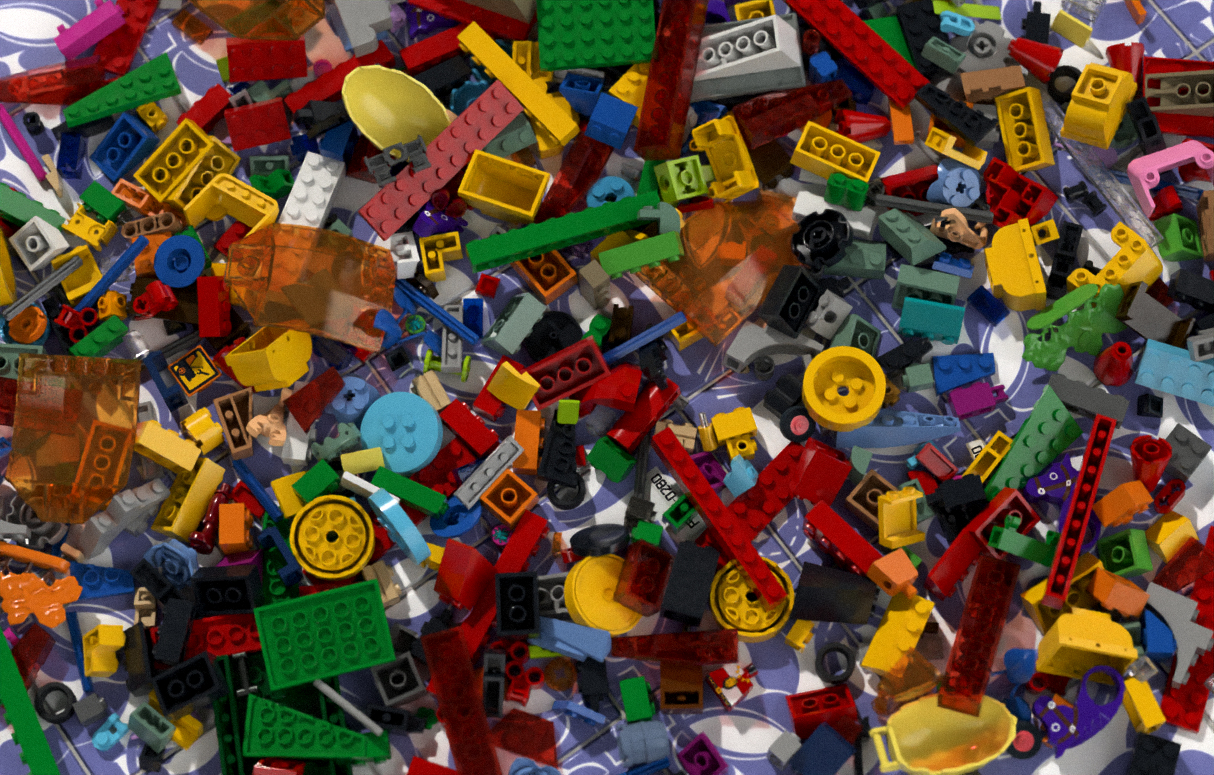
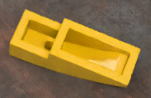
M998 430L962 477L967 474H980L983 485L999 466L1002 458L1007 455L1013 440Z

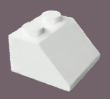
M34 216L9 238V241L30 272L44 269L51 263V260H54L56 256L69 247L61 232L38 216Z

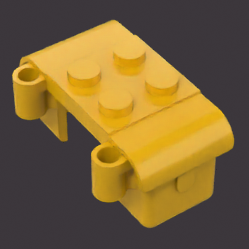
M731 115L722 119H713L692 130L694 139L690 141L689 148L692 151H706L717 182H711V187L708 188V197L725 199L723 201L725 204L759 188V180L738 125Z

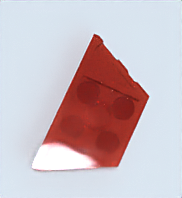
M513 708L481 738L482 743L558 769L554 722Z

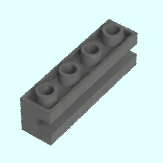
M1051 374L1047 385H1050L1069 412L1092 420L1095 419L1097 414L1117 420L1115 428L1119 429L1121 427L1130 403L1125 397L1106 393L1102 388L1089 387L1082 381L1067 379L1062 374Z

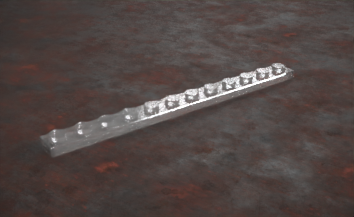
M1021 66L1026 88L1040 89L1047 127L1124 224L1142 237L1151 249L1162 243L1164 237L1091 146L1061 137L1060 130L1064 124L1065 114L1039 81Z

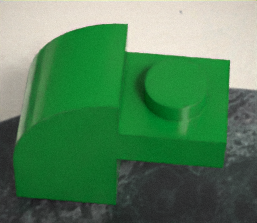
M276 169L267 177L254 174L249 178L253 188L275 200L287 196L295 183L291 172L283 169Z

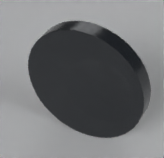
M560 311L544 312L542 319L533 325V331L525 339V345L528 354L537 363L581 341L583 333L579 323L569 314Z
M607 523L590 526L576 532L570 538V546L572 552L576 555L597 557L623 549L629 544L631 539L629 529L626 526Z

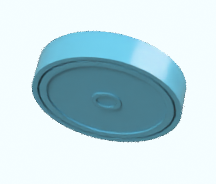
M393 392L376 400L365 413L360 428V440L363 450L381 447L385 468L399 475L412 474L428 466L439 452L443 439L442 421L436 409L425 399L409 392Z
M380 488L367 498L377 516V520L387 530V535L391 541L396 543L414 564L419 565L431 556V551L420 532L385 489Z

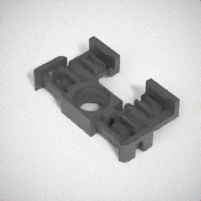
M421 135L417 136L418 139L404 145L402 142L384 148L382 150L383 153L369 159L365 156L364 163L368 167L367 170L369 174L374 175L379 188L396 182V177L391 176L389 172L391 170L390 167L408 160L414 166L412 168L414 174L432 166L425 154L427 147ZM398 150L401 153V157L398 160H393L390 157V151Z

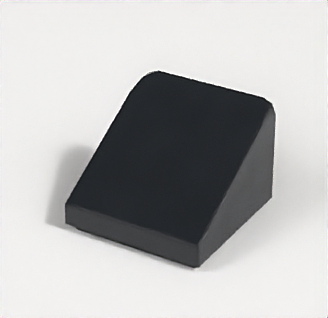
M1149 393L1139 396L1137 415L1162 418L1163 398Z
M145 743L139 757V768L141 770L160 772L166 747L157 753Z

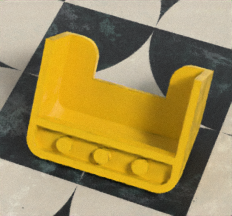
M1119 221L1111 231V239L1121 249L1096 276L1085 268L1074 270L1067 278V291L1071 292L1086 284H1096L1098 292L1093 297L1096 298L1104 284H1112L1114 286L1120 284L1125 296L1129 285L1139 281H1144L1148 284L1147 291L1161 276L1163 265L1147 242ZM1092 302V307H1096V304Z

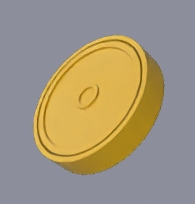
M614 554L597 557L589 556L574 565L568 573L564 585V600L566 608L576 624L609 631L611 638H614L631 630L640 621L645 609V590L636 570L623 558Z

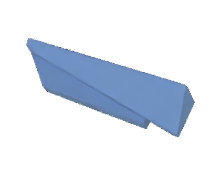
M540 616L541 639H526L527 643L583 662L589 656L603 663L612 648L609 631Z

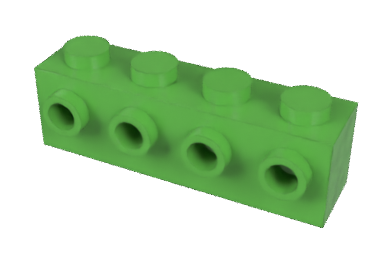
M671 231L598 253L601 266L611 277V280L622 278L623 273H639L642 271L641 268L649 266V269L661 266L660 262L668 261V263L679 261V257L685 255L680 235L677 231Z

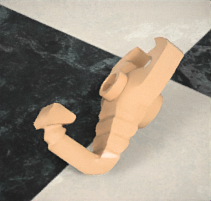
M956 208L945 209L941 212L940 217H947L946 222L950 221L945 227H940L941 221L936 222L935 217L932 220L930 231L936 236L961 243L973 249L983 248L987 243L989 234L988 229L985 227L987 223H975L974 229H980L981 232L979 237L968 227V221Z
M283 388L278 404L265 414H260L250 420L246 427L247 432L256 439L258 434L261 433L270 439L269 445L283 446L287 435L284 424L285 406L293 390Z

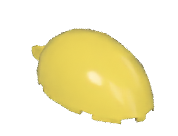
M380 65L357 67L345 76L341 93L346 111L354 126L381 151L399 142H402L404 145L418 139V135L422 136L427 146L452 122L446 113L447 110L444 105L433 95L434 93L423 83L402 71L381 67ZM398 150L390 151L391 156L397 159L401 157V153Z
M966 692L937 693L905 704L890 716L886 726L871 729L869 735L873 738L881 764L879 768L883 773L902 770L909 775H962L984 767L1005 752L1016 737L1017 718L1011 715L1005 704L985 695L978 697ZM881 736L886 737L888 751L892 759V762H889Z

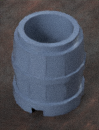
M655 720L639 721V723L630 725H616V731L620 730V736H616L620 760H625L622 767H630L632 764L640 763L648 764L669 756V741L664 722Z

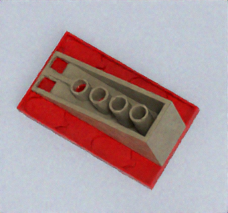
M407 0L410 5L416 8L439 14V16L469 25L474 21L482 30L514 41H527L537 18L536 0Z
M1143 56V97L1146 98L1152 115L1155 114L1162 134L1214 138V62Z

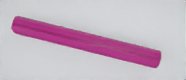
M0 103V121L38 181L43 182L46 180L45 176L47 173L3 104Z

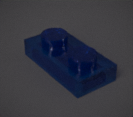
M982 285L967 297V301L995 328L1010 315V311Z
M463 298V325L478 335L479 339H483L484 300L483 298Z

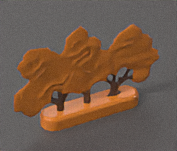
M0 541V557H4V560L0 561V568L3 566L0 572V596L4 599L1 607L5 613H8L7 619L10 626L25 622V619L31 613L35 614L40 624L50 628H55L59 623H63L66 620V611L62 607L63 604L77 601L83 588L78 585L75 576L55 579L53 571L65 574L68 572L71 564L60 557ZM12 560L27 564L22 574H14L10 571L8 565ZM32 566L46 569L48 572L42 578H38L30 570ZM5 569L8 570V574H7V575H5V574L3 573V572L5 571ZM49 579L52 581L51 586H48Z

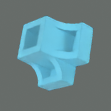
M740 454L732 459L730 464L732 471L726 474L723 483L735 498L753 487L759 475L749 460H744Z

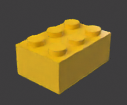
M155 420L143 421L134 425L125 446L175 474L192 471L201 452V449L196 447L197 444L195 442L181 439L177 432L163 429L162 425Z

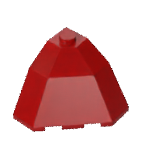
M993 157L983 173L987 187V204L989 205L990 212L994 213L992 224L1000 228L1015 224L1018 220L1028 218L1029 226L1031 227L1049 213L1058 199L1047 187L1019 174L1009 164Z
M624 361L610 369V376L576 392L574 400L580 401L579 410L592 412L593 404H598L633 413L643 374L640 365Z

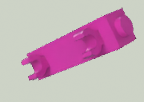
M95 0L94 3L98 7L96 10L68 29L65 28L63 23L56 27L60 34L53 40L60 52L71 61L126 23L122 16L125 13L119 4L114 5L111 0L106 3L102 0Z

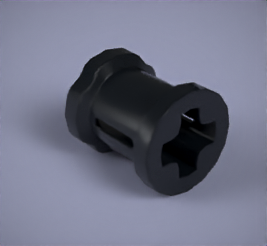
M28 112L24 115L23 124L26 126L28 133L33 136L40 135L44 130V124L40 120V116L36 112Z
M1083 180L1079 181L1077 185L1063 188L1065 199L1069 204L1089 194Z
M1096 191L1089 193L1081 201L1083 205L1086 204L1091 210L1093 217H1097L1108 207L1107 204H1103L1097 197Z

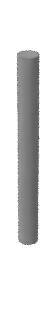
M315 680L313 683L315 687L379 737L384 730L326 683L322 680Z

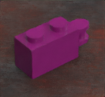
M977 382L966 389L960 387L952 390L948 396V403L953 417L959 418L960 421L994 411L997 403L1009 399L1008 395H1005L1004 392L1005 386L998 385L990 388L988 382L983 384L982 382Z

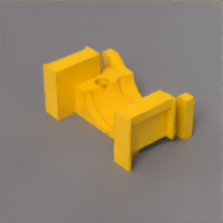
M77 203L79 208L70 220L67 219L69 224L63 223L61 227L64 233L82 238L101 253L103 249L100 243L108 247L109 242L118 232L115 223L110 220L105 225H102L87 217L84 206Z

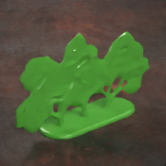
M1096 284L1082 285L1033 315L1027 321V327L1031 330H1043L1040 334L1030 333L1025 336L1023 344L1026 350L1022 358L1026 362L1032 361L1036 368H1046L1048 371L1056 372L1065 361L1066 351L1069 347H1074L1075 352L1078 353L1088 352L1090 355L1097 356L1103 346L1101 337L1103 333L1115 335L1127 328L1126 325L1115 318L1118 306L1124 297L1120 284L1115 286L1104 284L1096 298H1093L1098 292ZM1094 302L1096 307L1093 308L1091 303ZM1084 304V309L1071 312ZM1067 315L1068 319L1063 325H1052V323ZM1053 328H1057L1058 332H1054ZM1048 329H1050L1051 337L1048 341H1045V333L1047 334L1049 332Z

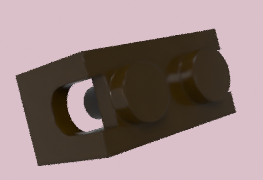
M614 304L609 336V350L621 345L616 343L615 339L624 340V342L631 339L634 306L629 305L627 309L625 307L619 308V304Z

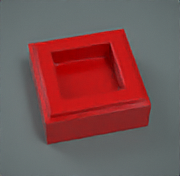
M481 273L475 293L494 299L501 280Z

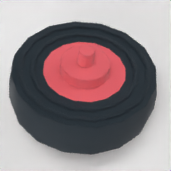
M790 407L784 411L780 418V431L791 442H804L813 435L816 421L808 414V410L805 407Z
M1017 721L1016 737L1006 751L1014 758L1021 760L1030 759L1035 756L1042 744L1041 733L1038 728L1030 722Z

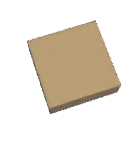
M63 543L60 548L62 553L77 563H83L85 556L82 552Z

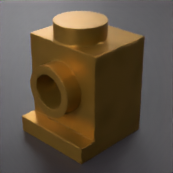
M884 374L886 389L889 393H885L882 407L887 409L889 406L893 407L899 402L901 391Z

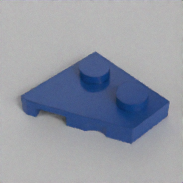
M570 700L554 701L552 706L553 710L564 713V715L573 719H581L584 724L595 727L597 724H604L606 716Z

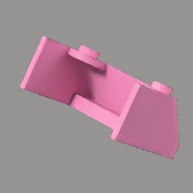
M1190 140L1137 158L1129 163L1127 175L1146 218L1152 215L1156 207L1149 189L1158 185L1160 180L1159 173L1195 161L1198 167L1206 169L1214 186V153L1196 140Z

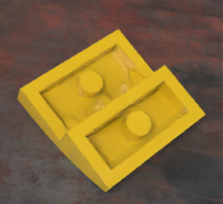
M513 41L512 60L532 80L541 79L545 82H553V71L541 72L539 42Z
M506 361L498 369L487 390L511 407L525 410L541 385L527 372L521 375Z
M309 470L287 475L270 483L285 519L294 518L299 510L305 506L304 502L293 492L292 485Z

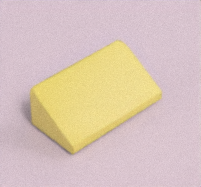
M1062 9L1059 10L1051 25V30L1081 48L1088 42L1093 28Z
M381 447L340 455L344 473L346 471L355 475L378 470L379 466L385 468Z

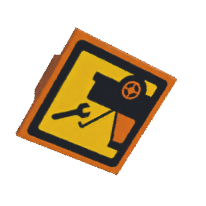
M198 345L167 366L188 397L197 392H202L211 386L213 381L222 376V373L201 345Z

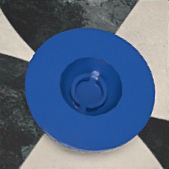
M176 235L168 238L159 246L154 257V269L157 277L164 284L173 288H183L197 281V277L201 276L205 267L206 257L204 249L197 240L187 235Z
M455 496L447 498L449 506L444 515L441 514L439 520L431 517L430 527L433 533L440 538L451 539L462 536L478 523L482 514V505L477 500L470 509H467Z

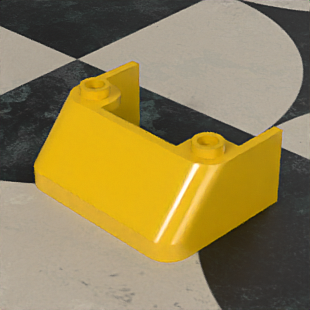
M221 173L215 176L183 208L188 227L193 225L195 228L204 218L210 221H219L228 214L253 228L240 241L245 260L249 263L269 243L279 213V207L275 199L227 173Z

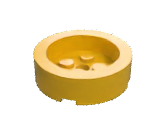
M0 228V307L11 305L17 300V285L9 248Z
M850 346L832 347L819 353L808 365L803 379L802 400L808 410V414L821 426L838 432L854 431V429L868 425L878 415L886 392L885 376L878 362L865 351ZM841 387H846L849 393L846 396H841L837 390Z
M326 495L315 498L296 514L290 529V545L296 560L307 573L325 581H341L358 574L368 564L375 548V531L368 514L357 502L340 495ZM334 531L338 534V539L330 543L327 541L326 536L329 532Z
M765 557L761 558L787 593L785 602L769 612L765 610L758 599L753 603L747 600L746 595L753 591L732 561L718 571L712 582L710 591L712 617L717 626L722 631H725L726 635L741 642L758 643L773 638L784 629L791 616L794 604L792 582L777 563Z

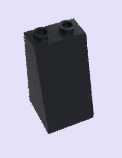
M690 540L680 541L659 617L700 628L721 552H718L716 548L711 546H705V548L697 546V543Z
M804 561L790 618L867 625L869 617L873 618L876 605H872L873 600H878L880 589L876 588L877 584L869 577Z

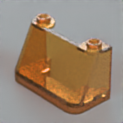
M910 647L877 684L878 695L871 702L872 709L880 716L883 714L888 716L897 712L907 703L909 704L919 700L921 697L935 694L943 679V674L915 649Z

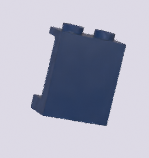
M162 351L148 353L143 358V361L170 412L188 404L179 383L167 388L159 374L167 369L168 366Z
M276 526L268 527L261 531V535L257 538L264 550L267 551L277 546L288 564L278 570L286 587L290 588L304 580L306 577Z
M823 722L788 763L792 765L791 769L797 775H836L849 758L857 752V749L829 724Z

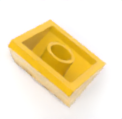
M1174 511L1165 514L1145 531L1147 544L1168 567L1199 541L1189 518Z

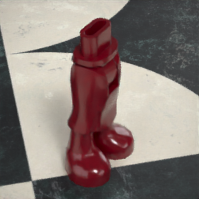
M468 164L432 195L433 206L439 211H442L447 206L445 214L449 217H462L466 213L467 204L462 200V197L458 196V189L469 166Z
M223 483L221 488L217 489L215 495L211 498L202 523L203 531L191 532L188 538L191 542L189 547L199 554L210 555L214 549L216 533H219V504H229L230 501L229 492L231 489L227 483Z

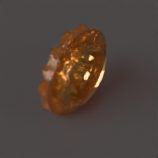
M561 657L551 660L546 665L543 673L547 686L558 692L569 690L577 680L575 665L570 660L562 659ZM564 668V675L567 678L560 677L556 681L557 674L553 670L560 672Z

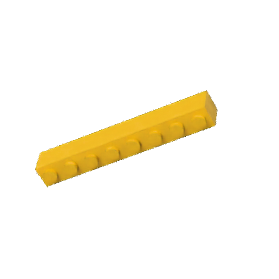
M474 21L457 36L460 41L459 47L465 53L470 52L473 55L471 59L478 66L482 65L485 68L484 72L490 79H499L512 96L524 107L523 112L529 118L533 116L537 120L535 122L542 131L546 129L550 133L548 137L555 144L559 142L564 147L580 132L578 125Z

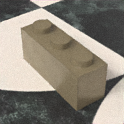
M594 259L579 270L580 294L596 311L598 308L602 309L609 304L611 295L610 277Z

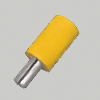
M701 412L698 414L701 423L698 426V432L703 451H713L718 448L713 425L707 422L705 412Z

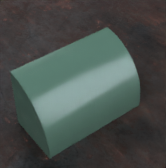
M854 445L848 459L852 466L848 477L857 486L865 475L873 453Z
M145 701L130 714L127 725L134 734L157 753L168 744L176 730L173 724Z

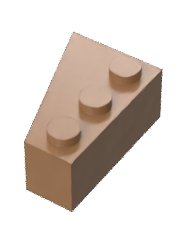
M1020 65L960 73L966 99L974 104L995 103V97L1026 88Z
M1214 190L1203 191L1196 205L1204 262L1214 261Z
M252 387L213 399L214 407L221 427L224 430L223 433L233 461L253 456V436L246 430L248 422L253 419Z

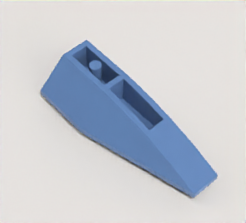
M881 408L878 415L868 425L850 432L834 431L836 448H853L854 445L860 448L899 447L922 443L961 431L959 418L952 416Z

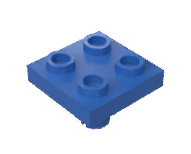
M941 252L940 255H935L932 269L971 279L975 264L971 263V260L967 258H960L958 260L952 258L950 254Z

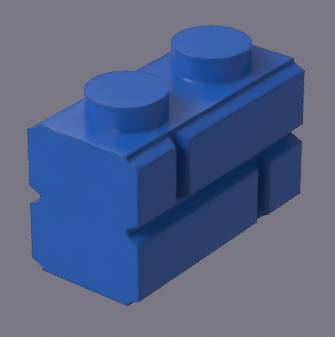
M826 51L813 54L809 59L808 80L812 85H815L814 88L819 94H823L835 86L838 66L831 60Z

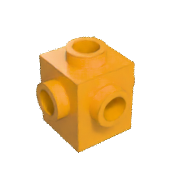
M115 290L107 291L106 294L102 295L98 300L99 320L107 321L113 315H116L120 320L127 318V295L120 294Z

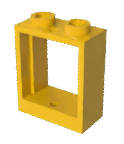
M1131 674L1125 677L1122 704L1136 733L1144 732L1149 734L1158 730L1166 720L1144 674L1139 676Z

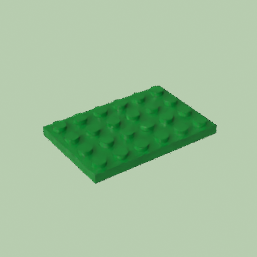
M536 0L541 72L658 62L653 0Z
M377 578L253 609L272 692L396 661Z

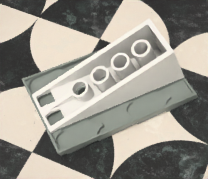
M795 13L775 14L768 17L669 31L677 102L680 104L806 86L798 20Z

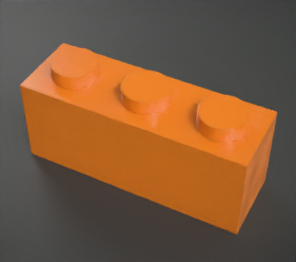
M517 410L514 439L524 451L512 463L514 474L537 475L542 459L539 456V450L544 447V437H541V430H545V418H542L541 411Z

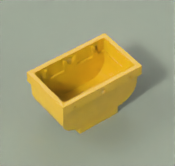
M1093 62L1089 65L1086 64L1071 94V101L1065 114L1064 124L1060 130L1061 137L1108 150L1127 111L1125 104L1132 101L1137 91V83H1134L1132 73Z
M475 149L458 189V196L462 197V200L468 205L481 210L482 214L518 225V223L531 224L548 186L550 173Z
M1028 218L1021 219L1015 224L1000 228L994 234L992 247L984 249L985 267L994 300L1002 298L1004 304L1014 311L1032 309L1040 311L1046 308L1047 291Z
M304 318L266 324L224 357L227 366L232 367L241 384L244 386H254L256 392L289 387L309 371L307 362L312 354V341L308 330L310 325H308Z
M1071 607L1066 614L1058 618L1039 642L1036 670L1080 679L1091 668L1105 665L1114 668L1123 676L1138 659L1137 649L1133 648L1129 632L1120 624L1112 622L1110 614ZM1101 672L1092 673L1087 681L1115 685L1110 676Z

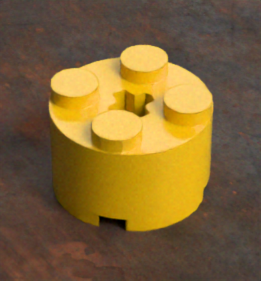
M206 407L197 410L179 423L182 431L187 430L188 436L186 438L197 444L196 447L201 449L200 453L202 456L222 444L225 440L222 434L224 432L223 428L218 422L214 423L212 421V415Z

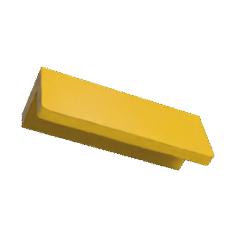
M153 689L148 694V704L164 717ZM190 714L175 722L165 718L176 727L171 740L186 751L204 733L203 724Z

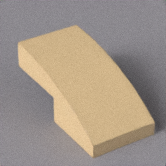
M47 153L41 157L50 171L45 177L58 197L61 198L63 197L62 181L56 166Z
M145 587L135 588L134 625L138 622H143L150 631V628H155L157 623V599Z

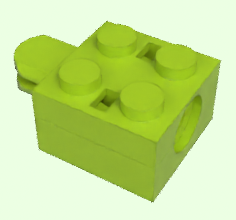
M698 155L667 161L654 167L663 202L668 204L709 193L707 183L712 182L715 178L711 165H701Z

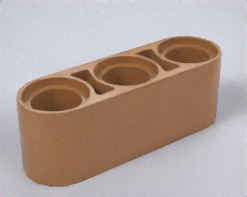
M165 212L128 222L123 225L121 234L132 245L131 238L139 237L140 235L146 236L171 231L172 235L175 236V233L181 232L182 224L172 213Z

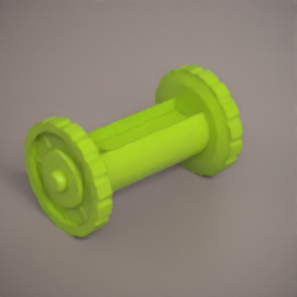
M431 349L427 350L424 359L423 374L430 370L441 372V357L433 356L434 354ZM466 356L464 361H462V373H450L461 375V382L464 383L467 382L471 369V356Z

